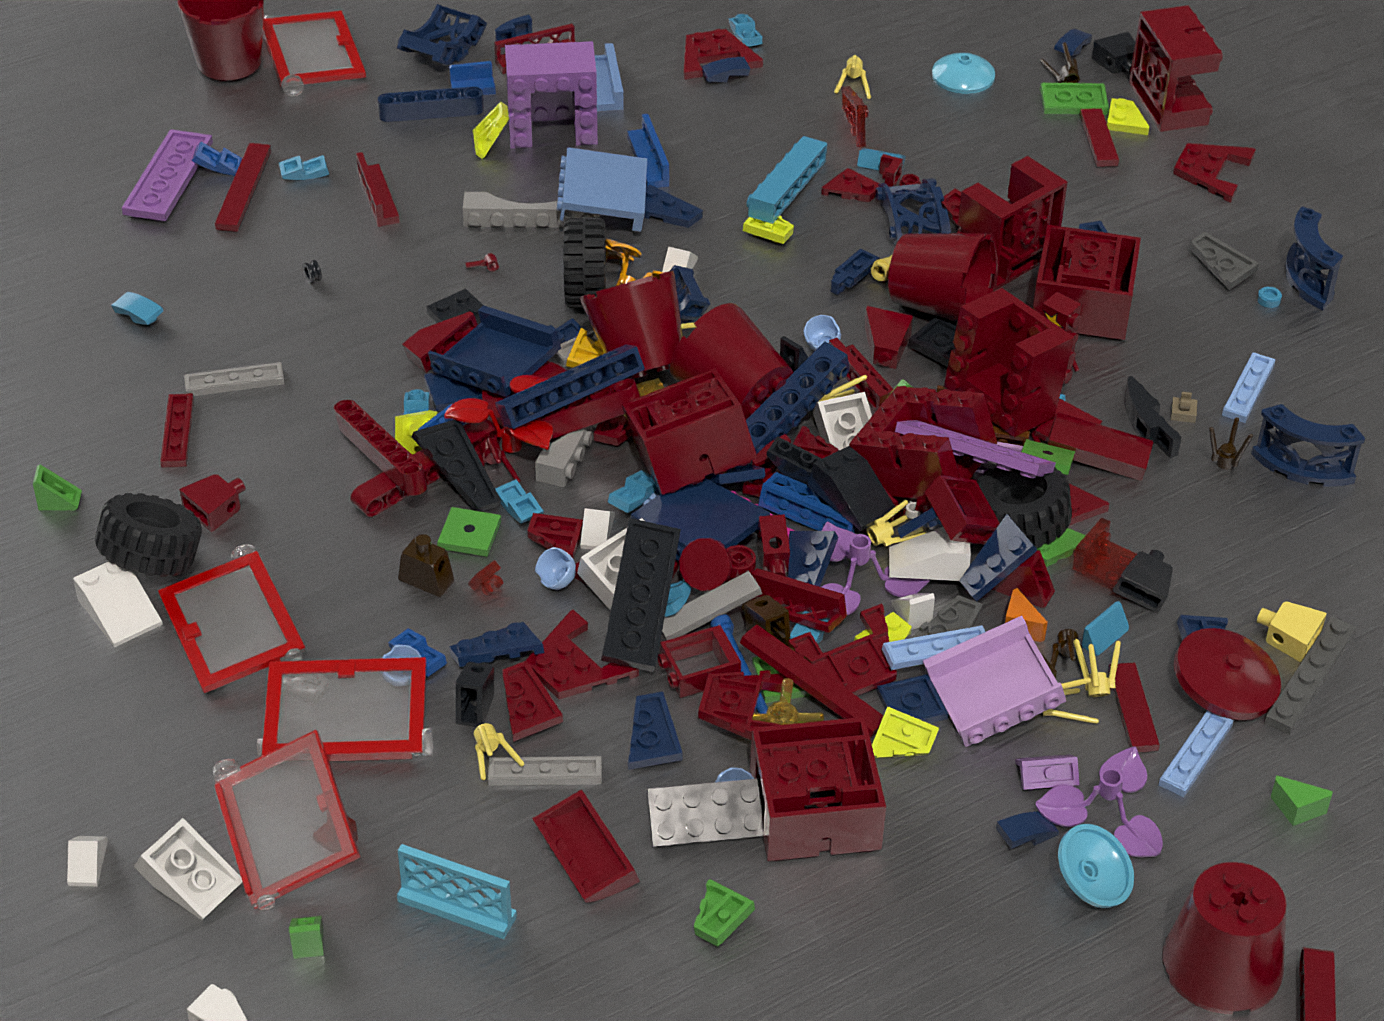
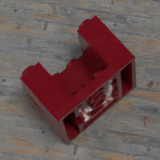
M1189 5L1142 11L1139 16L1129 84L1160 132L1209 125L1210 116L1213 113L1212 105L1208 103L1204 93L1200 91L1195 80L1190 75L1219 71L1223 55L1221 49L1214 43L1213 38L1210 37L1205 26L1201 24Z
M1029 156L1011 164L1007 196L1010 200L1008 202L979 182L961 191L958 225L961 227L957 233H985L993 236L997 247L998 267L997 274H992L990 288L995 290L1039 266L1047 224L1062 226L1068 181Z
M1047 224L1033 309L1042 314L1043 303L1056 292H1059L1081 304V321L1078 325L1077 333L1125 340L1141 237Z
M1000 288L961 306L953 340L956 349L952 350L950 354L944 387L951 391L984 393L991 421L1013 437H1016L1055 417L1075 337L1005 289Z
M716 368L622 404L638 453L661 494L674 493L688 484L700 483L705 478V475L711 473L714 475L723 474L730 468L747 465L751 460L758 458L741 404Z
M897 386L852 439L849 446L868 461L879 481L891 496L929 500L925 491L931 486L934 479L940 475L970 479L982 463L972 460L973 456L969 454H964V456L954 455L949 437L914 433L903 435L895 432L897 422L918 420L997 444V439L984 393L951 391L949 389H944L937 393L936 389L925 387Z
M865 717L752 728L750 773L754 779H761L764 794L763 840L767 861L819 856V851L830 850V855L882 850L886 803ZM835 790L834 796L810 799V792ZM841 802L840 806L825 807L828 803ZM817 805L820 808L805 809V806Z

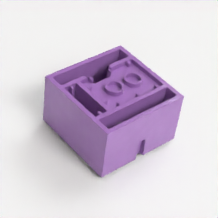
M593 41L505 45L510 147H532L531 122L555 120L574 121L576 145L598 144L597 74Z

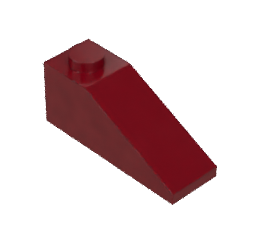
M470 311L418 330L402 346L407 358L427 373L432 369L428 355L429 351L441 355L445 354L478 324L474 314Z

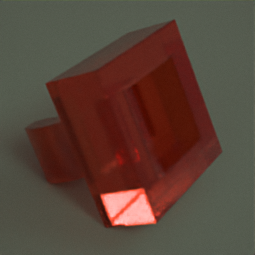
M495 560L474 575L468 582L469 586L473 591L482 586L483 593L489 596L494 591L489 583H493L497 588L504 584L501 577L495 575L501 567Z

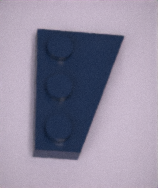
M524 622L511 623L505 628L487 631L481 636L463 639L457 644L449 646L450 656L459 667L465 666L467 662H492L495 656L500 655L510 656V659L520 657V652L534 650L535 654L544 653L543 643Z

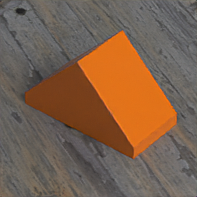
M1018 588L1014 589L1005 623L1022 616L1033 641H1044L1048 622Z

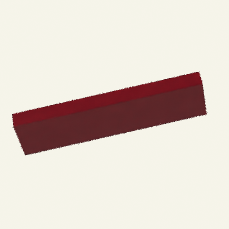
M1102 108L1080 109V118L1096 166H1118L1119 158Z
M193 393L168 395L160 459L161 468L187 467L194 407Z
M1136 663L1117 664L1115 676L1116 688L1113 689L1129 747H1136L1138 752L1159 751V740ZM1111 664L1108 665V674H1110Z

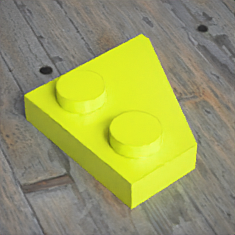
M502 102L473 129L475 153L481 159L486 156L509 120L508 106Z
M887 706L872 743L874 757L928 756L939 728Z

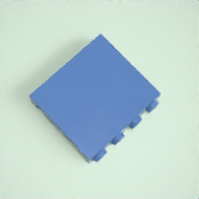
M613 43L605 44V55H595L597 111L624 110L623 88Z
M567 147L566 156L561 157L560 164L561 170L556 209L561 211L560 220L563 221L565 210L633 219L632 230L641 232L645 214L647 159Z

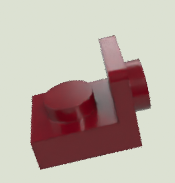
M883 154L880 159L879 173L882 174V180H885V184L888 187H894L902 177L903 159Z

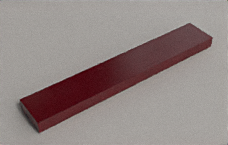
M248 144L215 221V230L238 232L271 153V145Z
M756 624L742 636L740 640L741 645L842 718L865 717L870 738L878 731L884 716L762 627Z

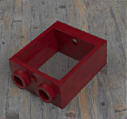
M940 475L933 480L931 486L925 491L951 541L986 544L1000 524L976 480Z
M721 625L660 642V654L657 656L658 664L661 670L665 669L671 689L675 688L680 698L703 692L708 674L741 672V661ZM713 651L720 663L718 666L682 676L675 661Z

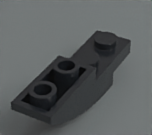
M1133 376L1128 377L1125 391V407L1133 429L1139 437L1152 440L1153 444H1156L1169 458L1178 456L1182 437L1165 421L1163 416L1159 415L1161 404Z
M778 436L766 453L783 475L808 485L813 464L822 459Z

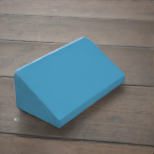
M863 148L859 151L857 165L863 168L880 170V159L883 154L903 159V164L906 156Z
M1119 601L1111 605L1084 628L1082 646L1089 651L1088 646L1092 644L1095 656H1099L1129 630L1127 618Z

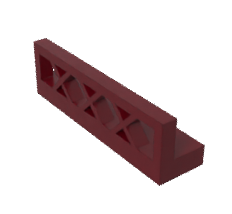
M571 23L494 42L495 64L502 74H506L505 54L501 55V48L505 47V45H521L527 41L531 42V44H539L544 37H550L547 43L576 42L575 26ZM569 32L568 39H558L562 33Z
M363 152L356 153L358 176L377 227L400 223L399 214L380 165H367Z
M838 338L829 340V344L848 355L850 370L845 377L848 382L863 375L867 376L866 380L853 387L858 393L865 392L868 404L876 412L894 389L853 344L845 347Z
M759 568L751 573L761 588L762 594L758 595L759 597L769 595L781 605H788L785 608L789 611V621L830 633L847 617L845 594ZM808 611L810 613L798 614L797 612ZM827 617L831 618L828 622L818 620Z

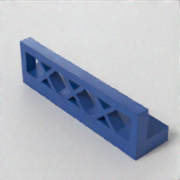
M642 114V129L627 131L628 142L634 157L647 159L646 187L648 185L657 188L668 187V160L649 114Z
M775 472L763 483L758 506L779 515L785 514L786 518L817 531H822L826 522H830L836 527L855 533L856 527L832 506L823 504L827 502L806 484L778 472Z

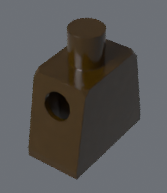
M426 534L418 535L401 553L398 580L441 598L454 582L448 552L444 548L432 544L430 536Z
M769 595L743 603L742 611L745 613L746 632L757 624L788 646V640L791 639L789 611Z

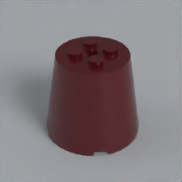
M177 0L197 66L202 74L217 80H235L246 77L259 68L262 55L264 0Z
M985 233L904 234L894 248L889 266L888 287L891 300L896 304L957 323L961 306L995 290L990 288L992 274H997L998 267L997 247L993 236Z
M674 271L661 273V279L649 276L597 291V297L594 294L580 297L583 308L604 354L625 344L637 346L645 370L632 375L633 379L648 375L647 370L655 368L656 372L670 369L674 350L683 337Z
M734 303L719 305L701 316L694 323L696 328L687 338L685 336L681 338L670 362L671 376L677 382L716 368L741 404L746 420L775 391L785 385L786 380L793 374L789 365L749 316Z
M1240 862L1216 864L1200 874L1167 936L1162 954V961L1169 975V982L1182 997L1207 1011L1233 1015V1011L1247 1009L1250 1012L1255 1011L1268 1004L1275 997L1280 989L1284 975L1286 898L1278 882L1262 869Z

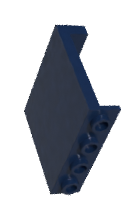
M484 305L478 310L481 321L479 325L445 354L441 355L429 351L428 355L433 372L507 397L513 392L510 389V381L520 375H532L561 349V344L556 328Z
M704 478L700 483L688 484L674 493L658 495L633 512L631 518L637 520L642 518L646 522L681 529L675 559L679 561L684 548L690 542L699 538L718 540L725 545L726 549L737 545L753 532L757 534L759 516H769L770 512Z

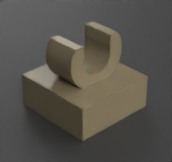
M1182 392L1181 398L1173 397L1171 420L1196 422L1197 400L1191 399L1192 393Z

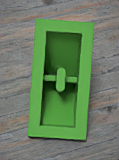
M39 464L33 481L38 510L75 511L78 508L82 490Z
M1276 775L1271 799L1292 826L1327 814L1333 791Z
M322 915L292 918L289 925L293 958L324 956Z

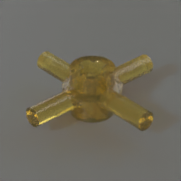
M783 679L780 702L773 703L768 708L767 713L754 714L753 720L785 725L824 721V715L822 712L798 713L797 709L791 704L794 681Z

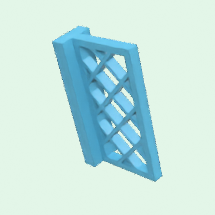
M401 844L398 849L402 886L397 894V901L399 903L505 939L517 918L516 910L511 908L510 881ZM409 858L415 860L419 865H416V864H415L412 860H410ZM437 868L442 869L446 874L443 875ZM426 870L433 879H430L423 871ZM463 877L468 878L472 884H469ZM450 880H453L460 888L457 889ZM491 887L500 889L501 893L497 894ZM480 889L487 897L484 898L477 890Z

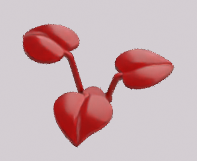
M520 375L510 381V389L518 393L549 378H541L536 375ZM467 398L459 400L452 404L444 414V419L451 418L466 423H480L490 416L497 431V437H502V449L509 453L520 451L522 449V441L548 450L553 435L552 425L541 420H532L514 429L505 426L501 429L494 412L488 409V403L481 399Z

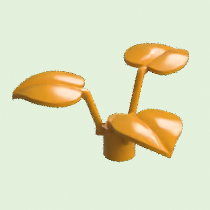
M606 239V258L622 260L620 277L616 286L636 280L626 275L629 262H634L635 259L633 257L641 258L642 253L628 244ZM653 270L652 273L648 272L643 278L652 276V278L657 277V279H661L660 274L664 272Z

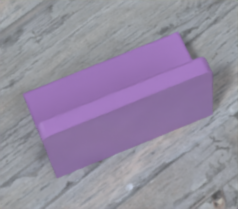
M1065 754L1015 759L1016 765L1020 766L1021 787L1024 790L1060 785H1079L1078 758L1074 755Z

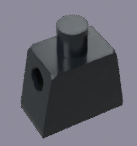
M1129 32L1094 40L1091 58L1112 74L1124 71L1131 74L1135 40Z
M1151 550L1149 554L1140 551L1121 574L1113 592L1158 613L1168 597L1173 567L1163 562L1165 556L1159 550Z
M467 662L455 682L456 724L478 727L485 723L494 697V667L489 663ZM474 698V702H477L476 706L471 704V701Z

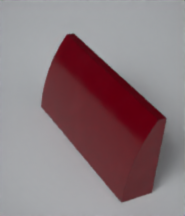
M1058 412L1048 445L1075 451L1074 461L1142 481L1151 454L1153 441Z
M582 789L532 818L585 903L607 898L640 882L635 869Z

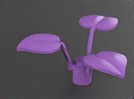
M826 522L822 531H835L839 537L830 561H841L845 557L851 560L845 587L835 583L822 586V588L845 594L847 615L857 610L860 604L859 593L849 590L855 566L865 565L870 558L880 579L886 581V591L894 596L904 597L917 594L931 580L889 577V566L886 567L885 574H883L876 559V551L871 550V539L863 534L856 535L851 531L836 527L830 522Z
M1131 747L1115 754L1101 766L1099 785L1094 786L1093 792L1087 800L1084 801V795L1078 788L1071 785H1060L1052 788L1041 799L1036 801V808L1047 820L1059 826L1073 827L1080 825L1087 819L1088 814L1085 807L1092 803L1097 794H1100L1105 800L1112 801L1116 799L1121 821L1124 825L1119 826L1115 830L1114 836L1123 845L1128 855L1132 857H1154L1162 851L1163 840L1161 833L1151 819L1143 815L1134 816L1130 821L1126 818L1122 800L1123 794L1121 792H1136L1142 789L1147 781V771L1136 747Z

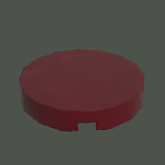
M699 538L690 542L682 551L679 560L680 572L684 580L691 587L701 591L713 590L729 579L732 571V557L724 547L725 545L713 538Z

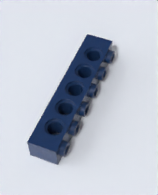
M824 341L786 380V384L775 391L746 420L756 454L771 441L775 440L777 436L780 437L787 434L793 427H796L801 419L816 407L817 402L824 395L829 394L833 386L840 379L846 377L850 370L846 353Z
M625 344L496 402L495 405L503 426L514 429L643 371L645 367L637 346Z

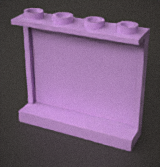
M1022 616L923 660L927 674L945 705L948 715L965 747L979 743L998 732L1006 731L1013 725L1030 720L1035 715L1048 709H1054L1066 702L1061 683H1057L1029 634L1027 624Z

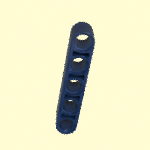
M473 86L384 93L377 98L379 119L384 122L475 116L484 111L483 90Z

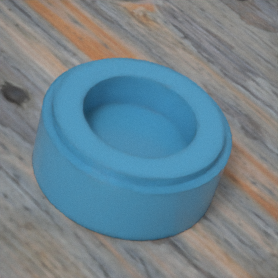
M1263 287L1258 292L1257 301L1264 307L1275 308L1281 303L1282 293L1274 287Z

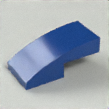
M200 142L195 149L192 161L215 172L235 176L242 158L226 148L218 152L207 144Z
M409 628L388 642L391 649L398 644L409 645L418 650L421 657H426V677H429L447 664L444 654L429 647L424 636Z

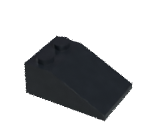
M847 446L813 464L807 486L860 531L875 524V520L883 517L895 508L894 503L868 461L852 447Z

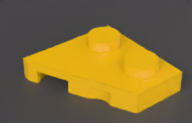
M583 328L580 329L567 358L566 366L574 368L604 354L599 341L594 342L589 338L587 331Z

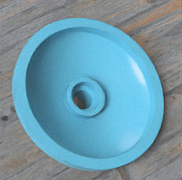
M953 53L942 57L933 65L932 77L936 84L945 90L961 94H972L984 91L994 83L995 69L986 59L978 55Z
M1093 824L1077 825L1065 833L1059 844L1058 860L1062 875L1071 890L1088 904L1099 908H1112L1124 902L1133 889L1134 870L1130 857L1120 841L1107 830Z

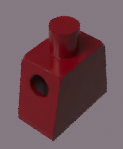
M213 474L182 487L179 491L181 502L185 509L191 510L195 517H198L200 523L210 532H213L240 510L239 494L244 492L246 487L238 477L228 483L218 474Z
M785 514L759 516L756 546L760 567L762 570L786 577L789 567L790 548ZM772 538H776V541L769 542Z

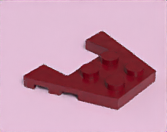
M727 29L696 32L686 35L684 80L703 77V69L700 65L703 63L725 58L744 57L750 69L763 67V59Z
M1187 143L1174 166L1173 174L1194 185L1200 183L1207 187L1208 192L1215 195L1217 192L1224 196L1223 200L1231 203L1237 192L1238 184L1219 180L1218 177L1227 161L1250 166L1255 156L1256 148Z
M882 603L860 612V619L870 635L823 653L811 632L788 640L789 648L856 696L871 691L879 685L893 682L897 678L896 669L891 670L882 651L883 643L890 642Z
M574 609L569 611L542 642L544 653L535 654L533 652L527 658L529 665L541 683L555 697L563 699L591 691L592 686L603 683L607 686L617 683V679L627 676L629 679L638 677V668L609 663L601 668L571 641L588 630V622Z
M770 670L760 671L759 675L744 676V672L708 674L700 702L698 718L752 740V728L781 725L753 720L760 691L768 690L789 694L792 681L783 674H771Z

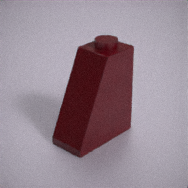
M867 306L865 330L873 364L893 369L897 368L912 333L913 316Z
M1037 550L991 590L1011 597L1012 591L1018 588L1032 605L1040 608L1047 606L1055 592L1040 550Z

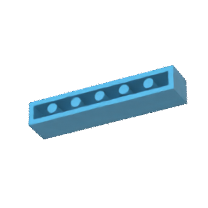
M805 136L798 143H795L791 151L785 154L783 160L776 164L775 169L767 174L762 184L760 183L754 193L748 196L746 203L747 207H749L748 217L773 224L826 162L828 143Z

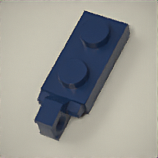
M860 248L835 269V274L831 280L830 292L839 295L846 287L851 288L871 272L873 263L879 260L880 257Z

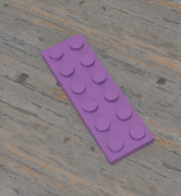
M170 129L122 206L123 215L166 221L199 167V164L192 161L197 145L203 142L211 146L213 143L212 135Z
M918 420L897 422L895 432L903 435L914 433L949 437L954 455L964 456V454H969L973 456L972 460L980 463L995 462L997 463V468L1011 471L1012 468L1021 470L1020 475L1029 478H1035V476L1043 477L1044 474L1053 473L1056 462Z

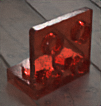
M1101 517L1076 546L1072 569L1114 589L1121 574L1137 554L1110 541L1111 533H1109L1111 521Z

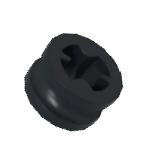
M315 259L310 264L307 262L303 263V271L309 283L314 282V279H322L320 266Z

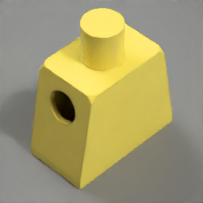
M1283 602L1277 613L1262 608L1256 622L1269 627L1266 637L1268 644L1295 660L1302 662L1323 630L1327 613L1291 602Z

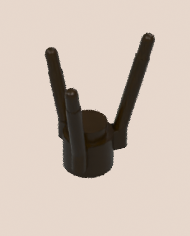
M1066 42L1063 43L1067 65L1061 68L1060 74L1043 58L1040 59V62L1056 77L1058 83H1078L1081 80L1078 73L1077 60L1073 59L1072 64Z
M1238 417L1234 419L1228 443L1222 444L1218 450L1214 428H1209L1212 448L1211 460L1215 461L1216 465L1221 469L1227 470L1238 467L1240 458L1253 438V434L1250 433L1237 452L1233 444L1239 423Z
M1063 629L1058 633L1057 643L1053 644V653L1050 661L1054 668L1059 653L1065 657H1070L1072 661L1076 660L1077 653L1074 640H1079V636L1075 630Z

